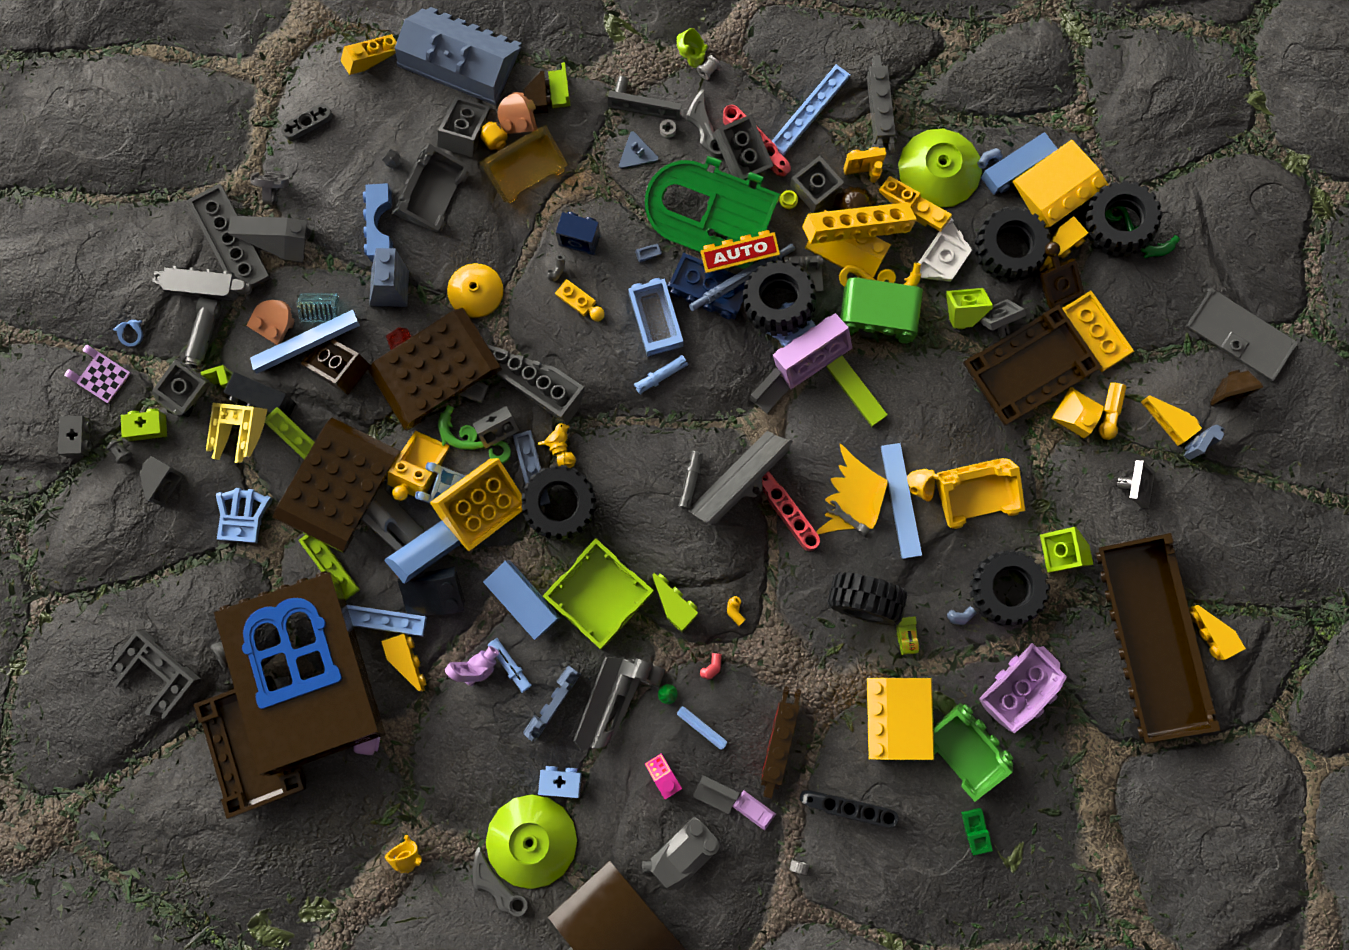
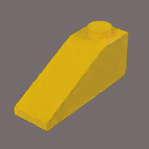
M1151 395L1141 401L1177 446L1186 442L1202 429L1199 421L1194 416Z

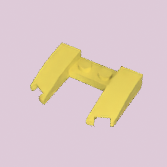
M213 403L206 451L214 449L212 458L219 460L228 441L232 425H240L235 463H242L245 457L251 456L260 439L267 409Z

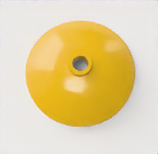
M478 263L468 264L459 268L450 278L447 288L448 299L455 310L464 308L470 318H481L495 311L502 301L504 291L501 278L497 272L487 265ZM476 284L477 287L475 289H471V285Z

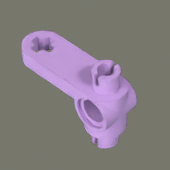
M489 646L486 651H480L479 654L474 655L468 662H450L445 668V672L454 681L465 682L467 685L473 686L475 682L483 681L491 675L494 670L493 666L496 664L495 658L499 655V651L495 647Z

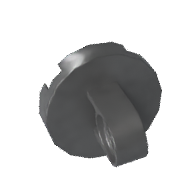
M255 172L250 175V183L262 187V201L264 204L275 205L277 201V188L287 187L289 185V177L275 172H266V175L259 176V172Z

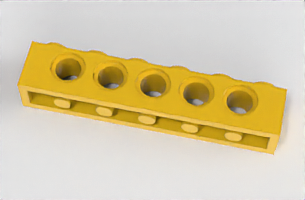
M906 202L811 213L807 215L802 227L810 244H821L831 241L907 233L911 231L917 218L909 203Z

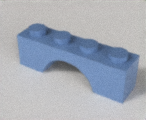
M388 183L366 185V191L363 192V200L366 203V209H363L364 220H366L364 236L367 238V244H364V253L371 262L374 260L376 248H393V242L390 237L378 230L379 218L385 211L392 208V190Z

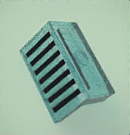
M301 293L296 301L300 322H327L336 318V305L339 301L338 293Z

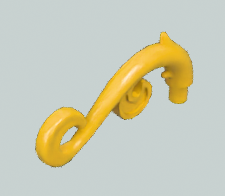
M914 263L913 271L910 272L909 277L904 279L907 282L903 285H918L922 275L920 273V263ZM853 265L844 267L839 274L840 283L844 287L848 280L847 275L849 272H857L864 279L876 280L861 268ZM884 269L879 272L876 281L884 282L889 280V283H894L896 275L894 271Z

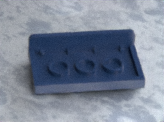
M683 252L671 281L667 284L670 295L674 297L681 296L687 302L693 303L703 297L704 293L736 274L724 269L705 273L702 260ZM745 282L710 304H704L703 308L709 312L716 311L721 313L720 315L726 319H736L744 302L743 290H745Z

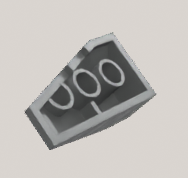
M231 216L228 232L230 236L261 248L267 253L274 254L284 261L303 263L308 229L306 220L279 217Z

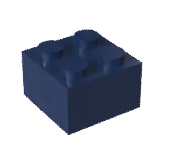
M562 212L556 230L559 246L594 255L600 238L599 223L592 217L583 218L573 212Z

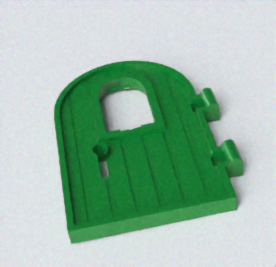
M708 156L705 165L696 161L681 160L661 168L648 184L645 193V211L650 224L661 236L700 252L704 250L703 246L715 244L716 247L722 245V241H725L722 238L710 236L709 231L711 229H714L716 233L727 236V240L733 239V242L740 241L742 236L751 234V237L759 236L758 232L766 231L780 194L761 187L764 177L750 172L747 181L720 171L722 161ZM710 165L715 166L714 173L707 171ZM751 181L757 182L756 189L749 187ZM675 184L681 185L710 197L707 203V211L702 216L700 222L672 212L664 206L662 200L664 199L667 187ZM754 262L738 265L737 267L746 269L753 265Z

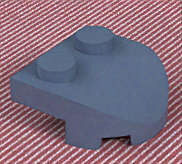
M1214 425L1201 432L1186 444V452L1183 456L1191 460L1203 454L1208 447L1221 441L1225 428L1220 425Z

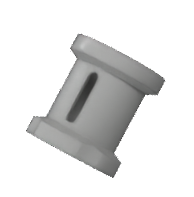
M712 55L707 57L708 60L702 66L699 65L697 67L698 73L705 80H708L716 69L721 68L719 61Z

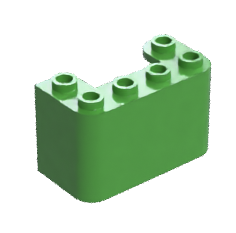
M849 278L844 288L840 319L849 327L850 335H853L860 328L870 333L880 331L885 335L896 334L895 338L899 339L901 343L913 342L918 333L923 289L916 286L863 278Z

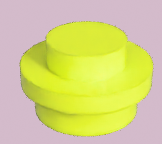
M784 191L779 199L781 206L786 209L794 208L798 203L796 193Z

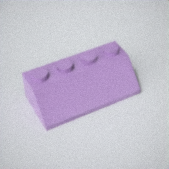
M835 313L830 317H826L820 324L810 328L805 334L793 339L790 344L778 349L773 354L775 365L782 372L781 375L790 389L852 349L849 327Z

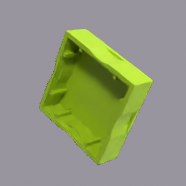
M595 538L577 558L574 565L565 574L560 576L543 597L602 650L650 598L654 590L634 572L624 566L611 551Z

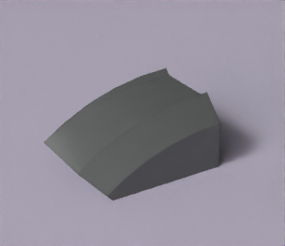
M175 359L153 388L152 394L155 400L171 413L183 415L202 396L211 382L187 364Z

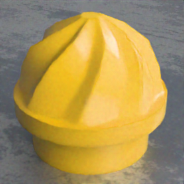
M562 451V453L557 454L558 466L566 465L568 468H571L575 465L576 458L571 452Z

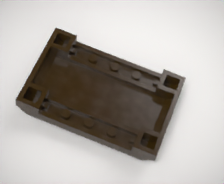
M1060 305L1055 306L1039 318L963 362L1004 426L1032 411L1102 367Z
M464 308L451 311L375 360L368 370L404 430L408 431L421 423V418L483 378L489 379L501 371L502 368Z
M331 418L325 424L278 503L273 518L345 553L354 537L355 530L401 451L337 419Z
M272 676L265 677L269 691L278 690ZM235 689L194 704L198 721L203 725L224 798L221 801L226 819H231L306 789L305 777L301 766L270 777L258 775Z

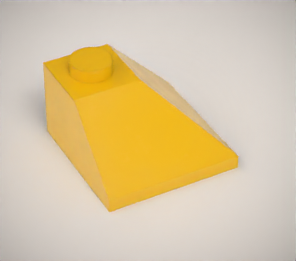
M1070 387L1051 419L1082 438H1086L1092 433L1098 423L1104 406Z

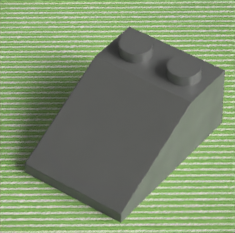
M455 97L438 129L437 147L473 157L481 139V128L486 124L491 106Z

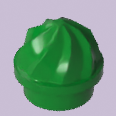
M665 684L660 687L658 698L662 703L671 704L677 699L678 693L673 685Z

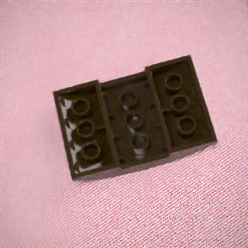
M610 860L548 916L573 950H686Z

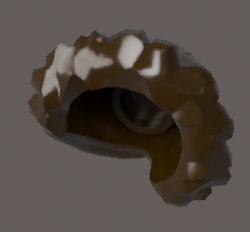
M849 186L848 189H842V193L836 195L833 207L835 208L834 211L871 207L874 205V200L872 199V194H869L865 189Z

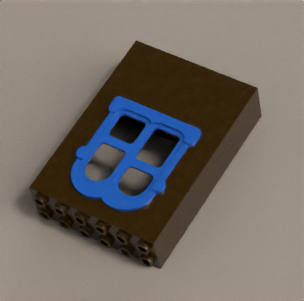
M327 571L317 573L316 577L311 579H300L291 586L288 584L282 585L273 592H262L253 599H242L239 601V604L233 606L224 605L219 608L220 610L214 612L258 775L270 777L386 735L340 581ZM303 612L311 620L316 641L313 644L293 649L286 623L292 614ZM265 623L273 624L278 629L281 643L266 650L258 651L254 640L256 629ZM319 651L325 672L302 680L296 663L297 658ZM279 653H284L293 682L284 688L269 691L261 661Z

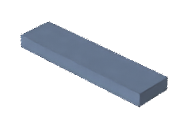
M531 430L513 435L525 484L530 481L534 474L536 475L541 470ZM545 490L541 497V506L550 504L547 490Z

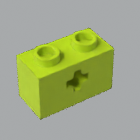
M147 409V412L129 411L128 414L121 415L122 438L128 441L167 437L166 414L159 411V409Z

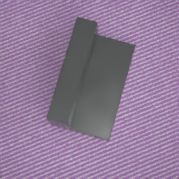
M777 368L769 374L750 396V400L766 414L790 389L781 377L782 372Z
M702 775L693 797L729 814L739 792Z

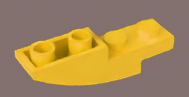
M891 176L887 178L879 189V192L892 204L908 202L917 218L916 221L925 227L928 224L941 232L952 218V214L922 198L920 192Z

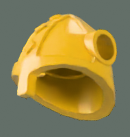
M928 469L912 471L907 476L910 492L925 501H930L935 491V479L938 480L939 475L935 474L934 470Z
M405 835V841L385 855L386 861L395 871L400 873H409L422 862V857L418 855V846L408 835Z

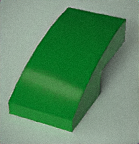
M977 808L961 812L972 855L993 851L989 832L985 825L983 810Z

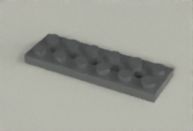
M221 184L187 200L223 271L235 273L237 278L250 284L252 288L271 278L254 245L245 243L233 237L230 243H225V238L229 235L231 216H238ZM211 205H217V209L214 212H209ZM219 220H225V225L221 228H218L217 222ZM238 250L241 251V256L234 259L233 253ZM249 266V272L241 274L242 267Z

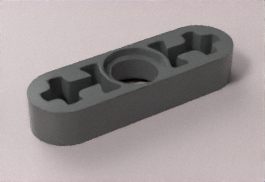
M319 104L285 122L281 127V131L286 139L295 140L329 122L332 119V112L327 105ZM324 111L326 115L322 116L320 112ZM310 118L312 120L311 124L303 126L302 122L304 119ZM292 128L293 133L290 134L288 129Z

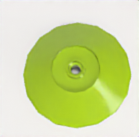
M946 129L926 130L914 136L902 149L898 163L900 180L903 184L920 192L922 198L940 208L953 207L967 200L978 188L982 175V168L978 167L977 164L980 156L973 144L959 133ZM940 161H944L945 165H941Z
M532 794L514 798L499 808L489 824L486 837L488 858L497 874L513 886L528 889L548 886L563 876L574 860L577 845L574 822L564 807L548 797ZM528 839L533 840V846H528L526 841Z

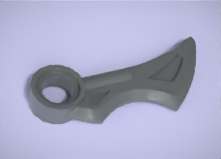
M702 89L691 103L686 120L692 122L699 129L701 135L700 144L709 151L711 156L719 158L723 155L721 150L715 151L712 148L717 141L713 134L714 129L707 115L704 89Z
M478 847L473 862L474 889H484L490 892L497 901L498 909L509 912L517 917L525 914L529 908L528 899L524 895H514L498 879L488 865L481 848ZM515 900H521L524 903L522 911H516L513 908Z

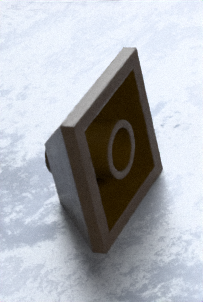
M1240 370L1229 372V376L1221 381L1210 403L1212 406L1247 397L1263 388V385L1249 371L1240 372Z

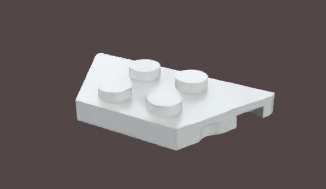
M952 218L941 232L939 231L918 262L921 264V278L951 282L972 251L969 244L965 242L960 230L958 231Z

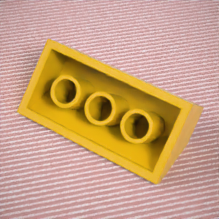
M874 236L821 244H810L808 241L805 249L816 255H821L822 258L841 268L853 265L874 277L891 244ZM850 272V273H852V274H854V275H856V276H858V277H860V278H863V277H862L860 274H858L857 272Z

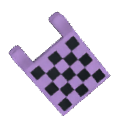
M86 345L83 351L94 358L81 376L71 370H67L65 376L109 404L131 373L89 345Z

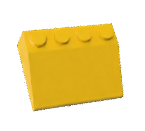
M1070 140L1013 180L1031 214L1034 215L1036 213L1039 216L1038 219L1046 223L1045 227H1051L1093 197L1096 192H1100L1102 187L1108 186L1100 169L1073 140Z
M490 458L432 500L430 504L445 525L463 546L470 551L522 512V494L499 458Z
M867 678L869 759L934 760L932 678Z

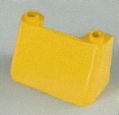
M1001 458L937 473L939 478L936 480L946 522L950 528H961L966 523V518L1003 511L1009 516H1015L1019 512L1025 511L1020 468L1010 459Z

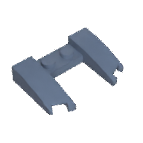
M569 665L557 680V683L562 687L555 689L551 695L553 700L550 705L545 704L540 712L541 718L534 715L523 731L529 740L535 741L539 738L580 677L581 673Z

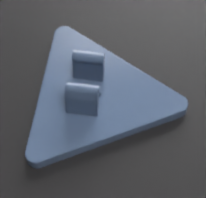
M631 131L619 163V168L657 162L658 156L634 131Z

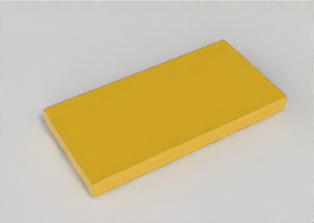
M1092 291L1087 292L1062 308L1102 366L1100 368L1101 372H1104L1135 352Z

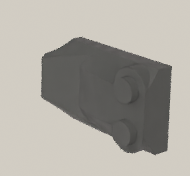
M693 817L650 859L652 861L651 872L667 890H679L717 853L721 845L710 830L700 820Z

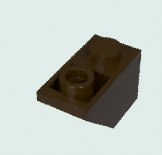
M540 71L524 89V96L528 100H532L536 106L533 114L548 113V106H551V97L547 95V89H550L549 78L545 77L544 71Z

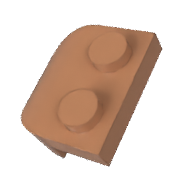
M514 92L508 95L498 107L499 122L507 134L531 132L537 129L533 114L536 106L532 100H528L523 96L524 93Z
M268 300L256 306L247 326L278 345L282 343L288 329L293 328L294 318H292L291 308L288 304L281 300Z

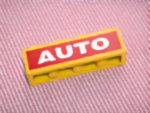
M769 230L758 232L759 236L751 237L750 234L740 237V241L733 242V239L722 241L720 246L715 247V244L703 246L704 250H701L700 253L705 273L780 255L775 232L770 233Z

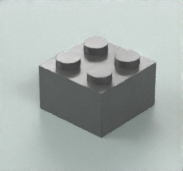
M818 156L793 176L790 183L792 190L813 213L840 193L844 185L843 180L821 156Z

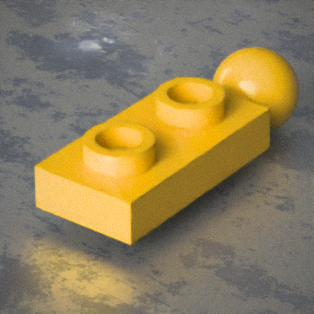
M566 279L555 292L558 298L584 317L589 312L591 319L594 321H601L604 318V310L598 306L593 307L596 301Z

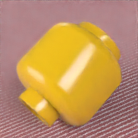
M497 122L486 123L481 128L480 138L490 150H500L505 147L508 135L502 126Z

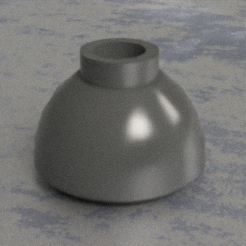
M222 642L212 644L210 649L222 667L227 668L228 663Z

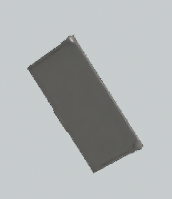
M1213 288L1207 290L1204 299L1186 325V328L1271 382L1276 378L1298 344L1294 339Z

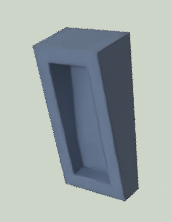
M658 243L636 249L635 251L639 263L661 255Z

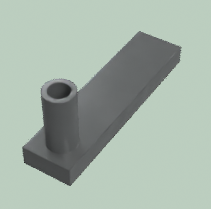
M624 76L618 77L615 91H609V108L680 120V103L626 94L628 79Z

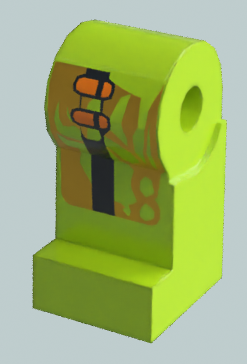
M916 616L902 618V621L896 625L898 643L902 655L919 652Z

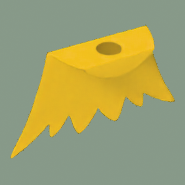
M840 444L841 453L847 467L839 465V469L845 478H831L832 484L840 493L830 495L825 500L829 504H831L830 501L832 500L836 501L846 514L851 515L853 519L866 525L869 529H873L879 516L887 487V480L862 464ZM826 513L825 516L833 519L820 527L816 533L823 534L855 528L846 523L842 518Z

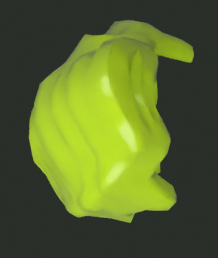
M689 28L677 36V48L680 55L686 58L691 67L697 68L699 65L701 66L704 62L708 45L704 43L700 34L694 28Z

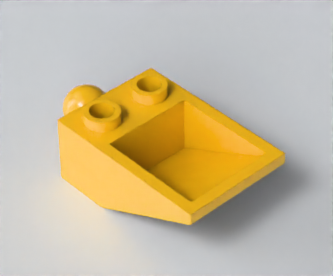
M415 431L388 471V485L394 487L393 497L398 501H402L407 498L408 494L415 497L417 491L427 493L437 473L426 470L427 462H433L441 466L450 446L447 444L443 446L442 442Z

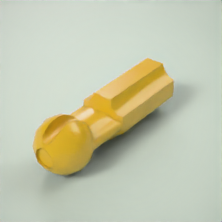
M1110 383L1104 408V420L1099 427V434L1103 439H1113L1118 433L1117 421L1122 410L1127 387L1124 384Z

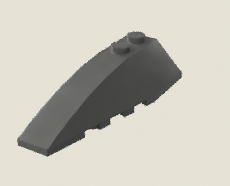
M487 344L502 368L495 375L566 425L569 423L579 409L585 390L584 386L553 366H546L538 361H532Z

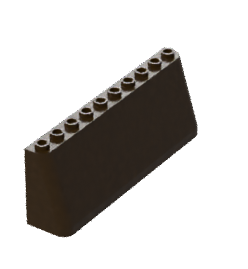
M1171 533L1099 547V552L1096 553L1097 562L1102 564L1104 570L1100 572L1102 583L1107 582L1108 590L1105 591L1107 602L1112 603L1113 607L1112 610H1109L1111 620L1116 621L1118 628L1114 629L1116 641L1120 640L1122 648H1119L1120 658L1126 661L1127 668H1123L1125 679H1130L1132 686L1128 688L1130 699H1135L1136 707H1132L1135 719L1140 720L1141 727H1137L1140 739L1144 738L1145 743L1221 731L1216 716H1214L1216 713L1213 708L1175 556V549H1173Z

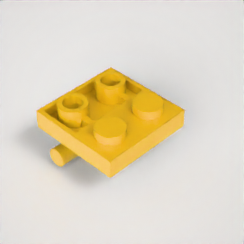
M872 147L866 151H851L847 154L843 168L844 174L869 171L870 181L875 183L882 173V165L886 156L885 148Z

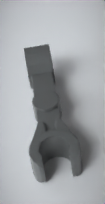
M830 501L836 509L830 510L826 507L827 513L842 518L863 536L868 533L869 528L866 525L859 523L851 515L846 514L836 501Z

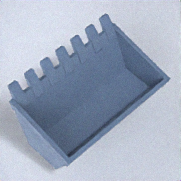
M432 7L426 10L421 9L404 20L395 46L398 67L497 105L520 52L521 42L516 40L511 43L506 42L507 37L503 35L493 37V31L488 29L483 32L478 31L480 26L475 24L466 26L464 25L466 21L460 18L453 21L450 19L452 15L447 13L438 15L436 14L438 10Z

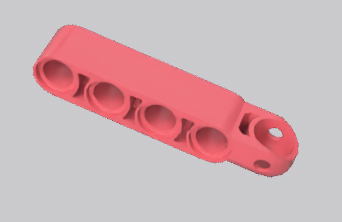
M728 105L723 111V123L727 125L746 115L737 106ZM732 114V115H734L735 117H734V118H729V117H727V116ZM758 128L767 152L773 154L770 156L773 167L770 169L776 175L786 176L791 171L790 163L778 151L777 146Z
M768 471L762 477V490L767 495L769 503L802 548L806 551L815 550L820 543L819 535L785 489L779 485ZM779 491L781 498L774 499L771 496V492ZM789 506L792 508L793 513L786 515L783 513L782 508ZM797 521L802 522L804 529L796 530L794 523ZM807 537L814 538L815 545L808 546L805 539Z

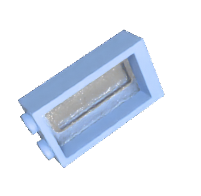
M660 278L650 280L649 283L643 285L642 283H637L628 288L647 357L683 347V338L665 278L661 280Z

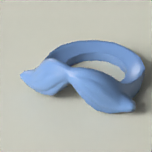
M141 320L122 322L113 329L117 332L120 342L125 346H137L143 339V332L140 327ZM127 324H130L138 334V338L134 343H127L123 338L124 328Z

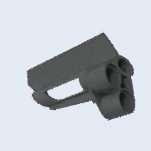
M384 489L378 490L361 520L395 551H398L402 546L387 531V527L404 545L425 532Z
M605 657L574 738V742L579 750L601 748L610 741H613L639 682L659 688L666 670L637 658ZM616 701L619 707L610 730L604 732Z

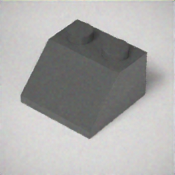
M150 456L143 463L142 470L140 471L145 499L163 507L184 474Z

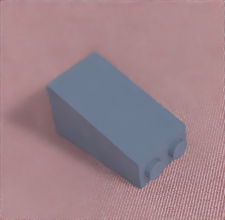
M376 248L371 269L369 305L407 307L408 268L396 248Z

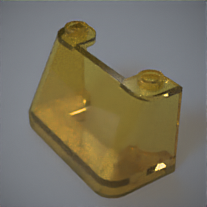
M546 125L526 134L479 162L503 202L507 201L508 203L518 199L517 195L519 192L550 174L555 173L557 176L566 171L564 167L568 166Z

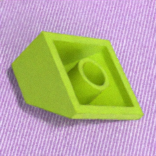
M984 288L946 291L949 320L953 328L965 329L966 327H973L993 309V305Z
M1077 527L1040 535L1047 573L1093 565L1090 546Z

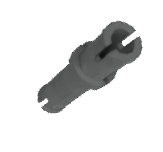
M691 451L689 465L685 470L687 473L678 504L679 507L690 509L696 480L701 472L700 464L704 454L702 452Z

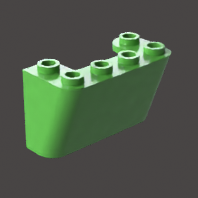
M959 703L933 726L934 755L938 752L962 779L961 787L975 802L1012 773L1013 757L1007 750L1003 751L999 746V740L993 734L989 735L985 730L987 729L985 724L980 719L976 720L972 715V709L967 704Z

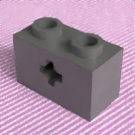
M507 406L473 423L485 449L520 431Z
M59 416V455L66 458L89 457V451L92 448L90 441L92 423L90 419L84 416Z

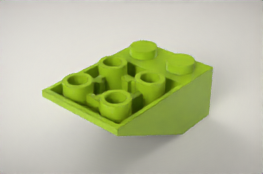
M653 573V580L666 617L670 623L683 633L698 616L697 606L690 600L686 602L682 598L683 594L676 587L673 589L669 587V581L662 574L657 576Z

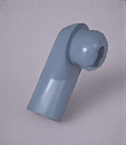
M995 148L984 152L977 163L978 167L986 168L991 159H994L996 162L1000 161L1003 157L1001 150Z
M971 606L963 613L951 610L947 614V619L952 624L964 625L977 612Z

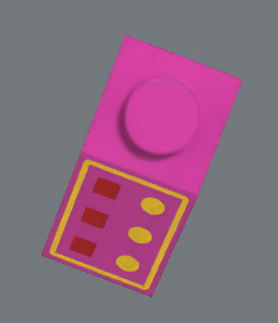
M662 753L645 763L664 799L682 789Z

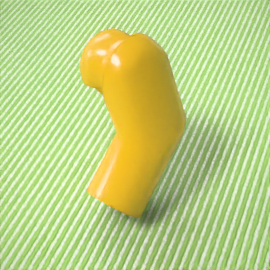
M734 596L728 601L727 614L740 626L746 619L739 613L741 599Z

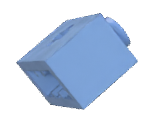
M546 766L545 770H540L538 795L580 797L582 773L577 772V768H566L565 771H557L558 767ZM560 776H562V780H566L565 784H562L561 787H559L558 783H555V780L559 779Z

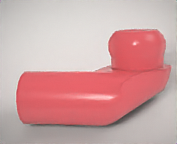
M712 653L711 664L707 668L700 670L702 678L712 679L720 672L722 654Z

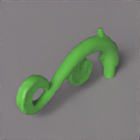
M447 405L444 412H441L438 421L442 445L445 446L447 442L453 447L465 450L484 448L482 441L475 442L477 432L470 425L461 427L459 431L460 437L463 438L467 435L468 440L462 441L452 435L449 427L452 428L453 426L450 422L452 418L450 415L454 408ZM499 441L492 446H501L503 448L502 455L496 456L491 448L489 449V457L499 458L501 463L504 464L511 456V449L507 443Z

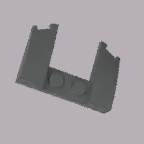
M144 629L136 630L106 670L114 669L117 680L112 682V684L116 688L141 662L145 663L167 684L144 713L152 715L153 711L163 713L161 718L165 719L184 700L201 678L187 666L182 667L156 644L158 641Z

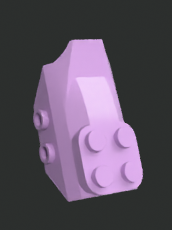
M1033 643L1019 657L1016 655L1008 663L1010 667L1006 671L1004 669L1000 671L995 677L997 680L979 698L985 710L999 724L1013 733L1034 717L1038 718L1045 711L1043 707L1047 703L1051 704L1058 697L1056 694L1067 678L1060 670V662L1044 646L1036 647Z

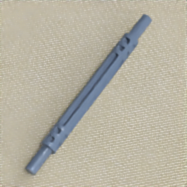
M790 244L781 249L778 256L759 260L704 293L703 297L689 305L690 309L694 311L706 303L710 304L743 284L746 280H749V275L752 272H757L756 268L761 265L765 267L766 263L771 261L774 264L782 260V257L795 250L794 245Z

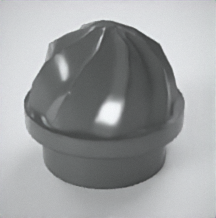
M390 149L382 161L386 163L385 166L395 168L400 165L401 157L397 151L394 152Z

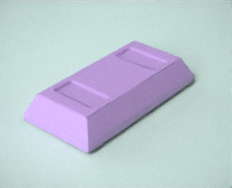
M744 790L732 806L763 830H766L776 813Z

